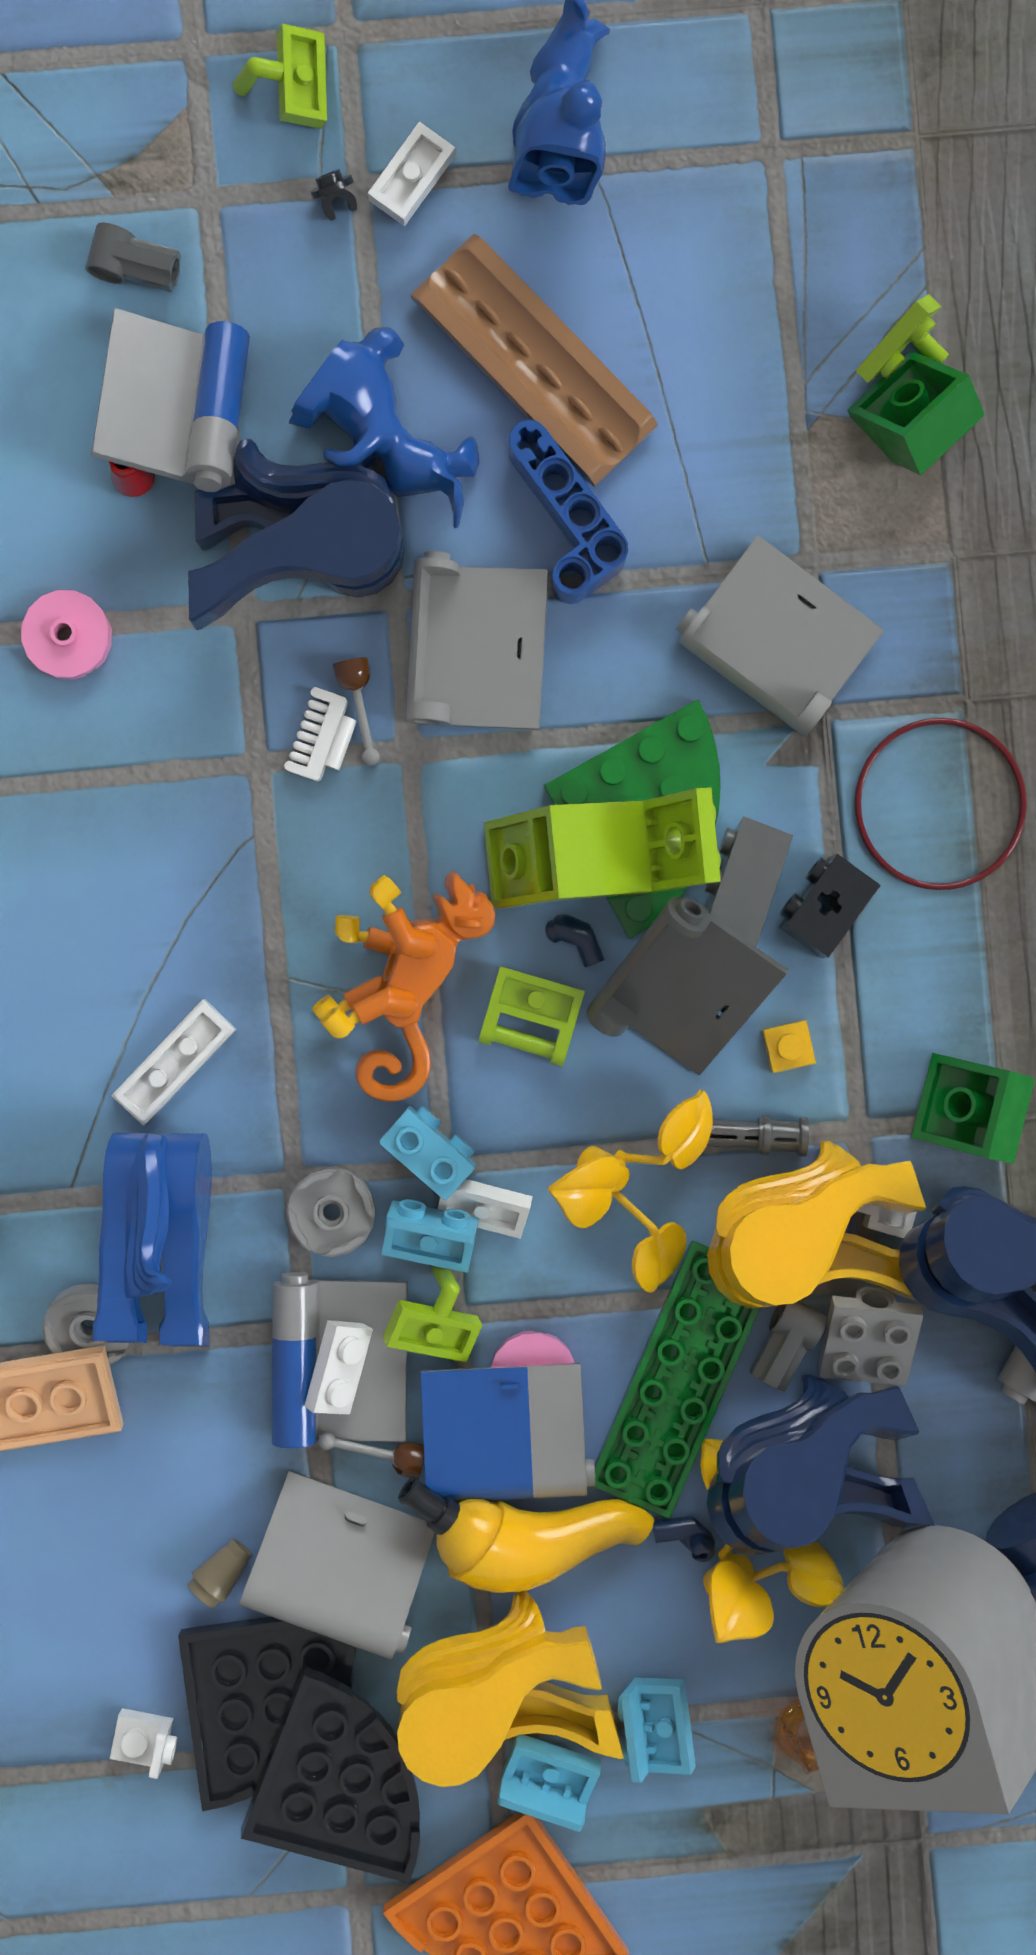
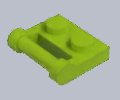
M500 966L478 1042L491 1046V1042L549 1058L550 1064L563 1067L585 991ZM500 1012L559 1029L556 1042L497 1025Z

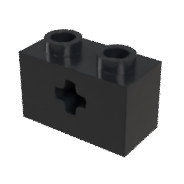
M839 854L832 855L827 860L820 857L805 877L811 883L801 897L794 893L780 912V915L785 919L778 928L820 958L830 957L881 886ZM830 895L832 898L829 904L834 908L833 911L820 913L819 909L822 904L817 898Z

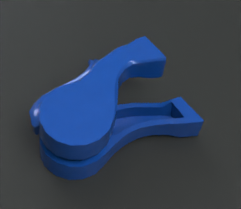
M112 1133L106 1149L103 1170V1213L99 1244V1283L97 1314L93 1323L92 1341L102 1343H147V1324L140 1308L139 1297H146L164 1291L165 1316L159 1324V1345L168 1347H210L209 1321L203 1309L202 1294L203 1267L212 1188L211 1149L206 1133H168L166 1135L153 1133ZM161 1257L163 1262V1273L160 1272Z

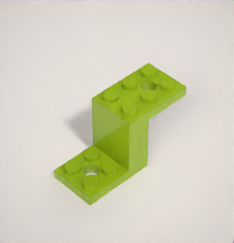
M694 788L644 801L548 805L483 822L491 903L494 910L550 901L647 894L721 882L719 869L721 858L717 848L716 809L713 804L712 788Z

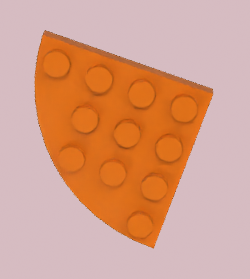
M520 1812L509 1817L386 1902L383 1907L384 1916L396 1931L420 1953L424 1950L430 1955H629L628 1947L540 1819Z

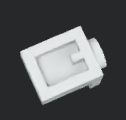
M122 1708L117 1719L110 1759L149 1766V1778L158 1779L163 1765H171L174 1758L178 1739L177 1736L170 1735L174 1718Z

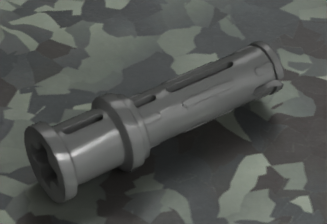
M762 1115V1117L757 1118V1122L716 1119L713 1120L707 1146L756 1148V1152L761 1153V1155H769L770 1151L797 1152L798 1156L806 1157L809 1144L808 1118L800 1117L798 1121L771 1120L770 1116Z

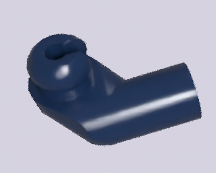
M568 914L557 915L554 920L547 922L545 926L547 938L553 943L564 941L575 945L584 967L605 960L589 923Z
M683 1516L654 1520L653 1530L656 1543L679 1540L692 1552V1558L698 1562H707L714 1556L715 1540L713 1535L695 1518Z

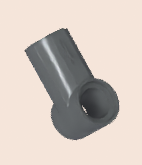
M102 222L96 225L85 270L92 276L109 283L123 284L125 280L172 292L173 288L177 285L180 274L181 254L179 250L136 239L131 232L120 226Z
M800 1301L794 1304L778 1305L770 1320V1333L750 1369L751 1375L763 1383L785 1392L806 1351H811L820 1340L827 1324V1316Z

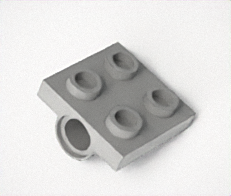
M874 1285L860 1287L856 1291L855 1298L832 1296L817 1365L819 1378L907 1386L924 1316L921 1304L896 1302L891 1292Z

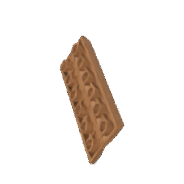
M473 234L410 295L411 299L528 420L540 422L547 429L572 465L593 487H596L658 426L650 411L480 236Z

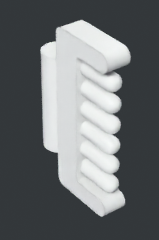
M314 687L310 692L313 698L329 705L315 700L308 701L309 708L326 714L322 715L306 710L304 717L321 723L322 726L303 720L300 723L301 728L316 733L318 736L298 731L297 738L315 745L311 746L299 741L293 743L294 749L310 754L311 757L292 751L289 754L290 759L305 764L307 767L287 761L284 764V768L290 773L319 782L323 777L326 767L337 771L340 770L357 721L344 716L348 706V701L345 697Z

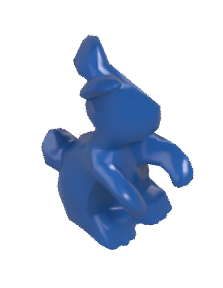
M565 0L563 15L544 46L533 59L530 76L531 81L535 85L523 102L514 120L512 129L513 143L516 150L508 189L511 192L518 193L520 196L536 198L544 194H551L560 203L585 205L591 199L595 186L603 174L606 157V142L600 123L603 101L595 85L590 80H586L591 68L592 50L598 40L609 35L610 28L595 18L588 19L590 11L584 0Z
M388 327L374 328L360 342L341 340L294 403L291 410L293 414L289 424L310 429L319 416L326 415L353 438L354 447L346 452L325 449L323 454L326 461L340 467L356 466L358 464L368 468L376 459L380 460L383 464L386 483L391 492L397 497L442 491L450 500L453 511V527L458 528L464 506L463 486L456 477H474L480 460L475 438L470 436L454 452H445L429 441L413 438L402 426L396 414V398L393 383L385 370V363L389 359L399 357L404 347V343L395 330Z

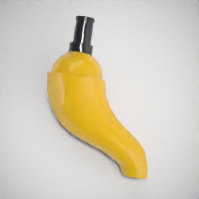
M416 1476L411 1477L404 1484L398 1495L399 1502L402 1505H406L427 1520V1527L437 1533L436 1545L440 1558L447 1565L449 1577L471 1588L493 1593L528 1591L551 1582L589 1557L618 1544L637 1546L648 1537L654 1525V1517L640 1506L620 1499L596 1501L557 1512H532L519 1510L502 1501L490 1502L486 1499H466L457 1503L449 1496L442 1498L420 1482Z

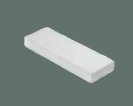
M203 999L111 1096L143 1126L147 1125L237 1029L206 999Z

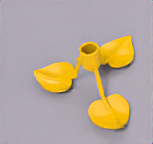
M701 1089L693 1097L678 1104L662 1122L658 1134V1149L662 1153L661 1155L628 1154L622 1150H618L615 1155H612L597 1146H590L580 1155L576 1168L547 1188L559 1204L565 1218L578 1228L590 1227L600 1220L608 1211L612 1197L647 1228L650 1237L643 1239L634 1249L632 1273L639 1287L648 1293L654 1292L658 1286H661L680 1264L686 1249V1234L683 1227L675 1222H667L658 1230L657 1226L619 1192L626 1186L630 1176L626 1162L666 1165L671 1161L673 1167L679 1170L685 1169L694 1163L708 1144L713 1124L712 1107L709 1097Z
M708 1438L704 1439L701 1445V1474L707 1490L717 1471V1452L723 1442L722 1440ZM817 1541L810 1545L785 1549L784 1557L786 1562H779L754 1572L753 1564L748 1557L743 1554L732 1553L733 1548L725 1544L718 1551L720 1561L707 1570L703 1576L704 1588L709 1595L711 1622L716 1643L740 1639H755L770 1630L774 1621V1612L766 1590L756 1583L760 1579L778 1572H788L787 1582L791 1593L801 1602L814 1607H827L844 1589L843 1580L835 1562L826 1549Z

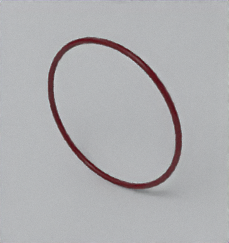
M952 718L919 720L909 723L888 735L867 758L858 778L855 792L857 826L870 854L894 877L905 883L925 889L951 890L962 888L992 874L1014 850L1020 839L1026 818L1027 799L1025 784L1019 767L1011 753L996 737L986 730L969 722ZM935 724L963 727L976 732L998 748L1011 766L1020 795L1019 819L1014 836L997 861L983 872L969 879L941 884L913 879L890 866L871 843L863 823L861 809L864 781L878 754L885 746L903 733L918 727Z

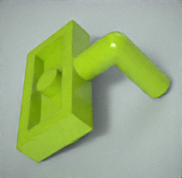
M282 23L276 32L277 61L260 57L249 58L233 81V90L240 96H246L259 78L278 81L279 121L321 129L327 122L325 35L323 32Z
M930 294L917 300L855 371L867 383L880 375L887 379L905 360L901 352L910 342L925 357L943 363L950 354L929 334L936 325L931 318L942 306Z
M431 1266V1271L441 1289L434 1307L398 1299L382 1338L386 1347L467 1362L483 1325L476 1315L452 1311L459 1295L460 1287L450 1269Z

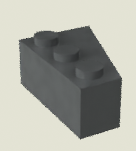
M743 816L735 830L727 828L718 850L720 854L724 855L719 868L721 882L706 884L705 892H708L709 896L705 906L702 907L720 922L754 946H757L793 835Z

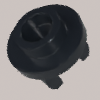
M337 169L315 179L318 187L311 191L313 199L324 196L322 210L329 220L336 219L332 210V202L337 197H343L346 200L350 211L357 210V202L354 195L344 189V187L354 182L352 175L342 177L340 169Z

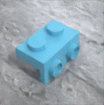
M410 1105L381 1138L380 1144L442 1199L447 1200L476 1168V1162L471 1158L475 1151L459 1136L454 1135L450 1140L438 1129L442 1122L427 1108L421 1106L416 1110Z
M392 1200L386 1216V1232L381 1255L468 1273L479 1218L472 1217L460 1209L451 1208L443 1211L429 1208L417 1200Z
M635 1677L618 1700V1717L621 1722H624L626 1735L623 1747L624 1762L626 1766L630 1767L632 1783H642L648 1773L691 1775L696 1768L685 1679Z
M518 1735L513 1742L502 1769L497 1803L499 1806L580 1832L585 1823L586 1805L600 1776L601 1760L526 1735Z

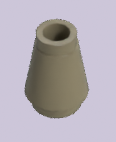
M232 1538L228 1544L224 1545L192 1572L193 1579L188 1583V1588L204 1604L210 1608H215L220 1601L223 1603L226 1601L253 1554L239 1540Z

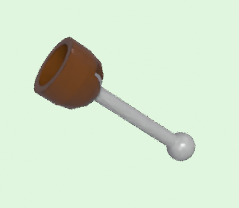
M360 657L334 663V673L339 685L353 693L365 748L362 754L363 762L373 766L378 763L380 755L373 748L361 690L370 679L368 658Z
M324 1432L318 1438V1444L324 1450L336 1447L391 1460L397 1474L405 1478L416 1476L419 1479L424 1460V1444L404 1442L397 1446L394 1451L337 1439L331 1432Z

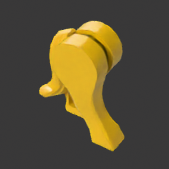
M831 1141L820 1142L818 1158L809 1166L793 1172L758 1178L739 1185L717 1207L715 1231L707 1253L709 1274L717 1289L733 1303L748 1308L794 1304L809 1296L816 1286L832 1279L848 1278L880 1286L897 1296L915 1300L902 1278L899 1267L900 1250L883 1246L855 1234L845 1233L851 1216L864 1204L877 1205L905 1214L926 1209L911 1161L888 1165L866 1164L861 1166L859 1161L842 1147Z
M521 1591L514 1594L508 1615L498 1624L479 1632L444 1638L422 1647L401 1668L397 1687V1702L401 1704L397 1729L398 1749L407 1769L423 1782L439 1787L462 1785L482 1772L500 1749L504 1740L532 1733L557 1735L576 1742L594 1753L624 1759L621 1739L608 1695H584L546 1682L555 1679L583 1688L602 1689L600 1673L586 1626L573 1627L563 1632L546 1631L538 1605L527 1591Z

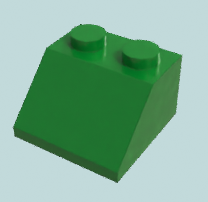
M910 350L904 356L905 360L887 379L882 377L847 411L857 425L892 462L921 476L985 414L968 374Z
M932 1053L911 1138L987 1159L1014 1164L1035 1078L1009 1070Z

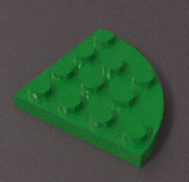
M699 699L546 783L544 788L553 804L644 801L694 788L711 787L713 804L716 809V826L721 790L720 764L715 739ZM687 887L647 894L606 897L628 939H631L648 928L669 900L673 897H681Z

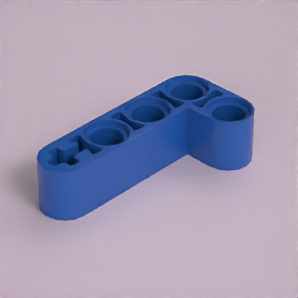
M523 420L512 428L509 435V458L574 548L555 564L551 586L555 597L561 602L575 604L592 594L623 569L629 551L628 542L547 429L535 420ZM525 440L529 445L536 442V456L529 448L521 450V442ZM537 458H538L541 463H540V464L538 465V467L536 468V463H537ZM550 474H558L566 480L567 484L560 490H551L544 485L543 479ZM577 509H583L591 514L593 521L587 526H578L570 520L569 515ZM602 545H611L618 551L619 558L613 562H604L597 557L595 550ZM571 570L576 571L582 576L584 583L576 589L567 588L559 579L562 573Z

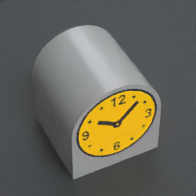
M921 1526L898 1534L869 1561L812 1622L804 1633L797 1650L795 1661L797 1692L829 1807L1010 1814L1036 1771V1601L1025 1579L1006 1556L973 1534L946 1526Z

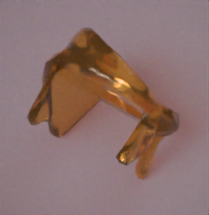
M796 1699L780 1711L775 1721L774 1735L780 1749L790 1759L799 1764L806 1775H809L818 1770L819 1767L814 1751L802 1748L797 1738L798 1727L805 1718L800 1700Z

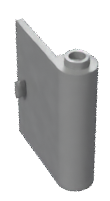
M758 535L698 613L691 608L676 628L682 634L678 640L679 644L803 737H806L831 705L832 699L885 631Z
M442 551L424 552V558L415 560L406 722L433 726L540 730L548 570L460 567L457 562L450 560L449 553Z
M289 1471L239 1605L392 1660L395 1651L403 1654L412 1627L405 1625L435 1532L427 1527L426 1520Z

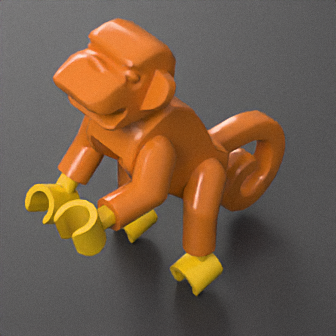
M450 871L445 877L444 884L449 900L438 893L433 894V901L438 910V917L436 919L409 921L403 908H395L391 903L402 892L386 875H382L371 885L369 893L372 899L383 909L385 914L382 915V919L389 932L369 927L367 931H360V917L337 915L335 918V934L340 940L347 943L362 942L363 948L389 955L382 977H375L344 993L345 999L340 1003H337L330 995H326L312 1007V1011L320 1019L323 1027L335 1038L346 1037L358 1022L364 1025L383 1015L395 1027H401L412 1054L410 1073L403 1081L395 1084H384L373 1078V1072L378 1067L386 1068L393 1075L401 1071V1062L394 1054L386 1050L375 1049L361 1056L355 1068V1078L361 1089L374 1099L385 1102L405 1100L412 1097L424 1086L431 1069V1059L428 1045L417 1023L422 1007L443 983L453 968L456 947L459 941L484 936L494 926L496 913L487 895L479 890L475 891V885H468L455 871ZM349 1010L352 1011V1012H351L350 1014H348V1015L345 1014V1012H347V1011H349Z

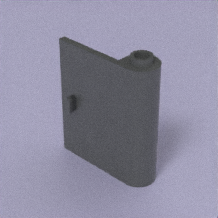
M673 897L587 1008V1017L598 1031L611 1037L622 1035L630 1026L700 1076L786 976L788 969L706 912L694 899Z

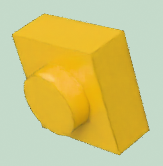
M807 1020L761 1029L772 1073L816 1064Z

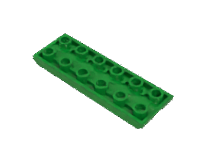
M693 1240L684 1254L594 1464L595 1486L593 1487L670 1519L760 1310V1307L748 1308L733 1303L717 1289L709 1274L707 1256L709 1247Z

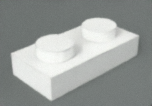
M419 121L369 190V201L405 227L456 156V148Z
M465 1179L449 1199L444 1200L440 1197L438 1210L444 1211L451 1208L463 1210L470 1216L479 1218L477 1228L521 1239L533 1196Z
M327 1320L304 1407L313 1413L350 1414L373 1332L372 1328L364 1323Z

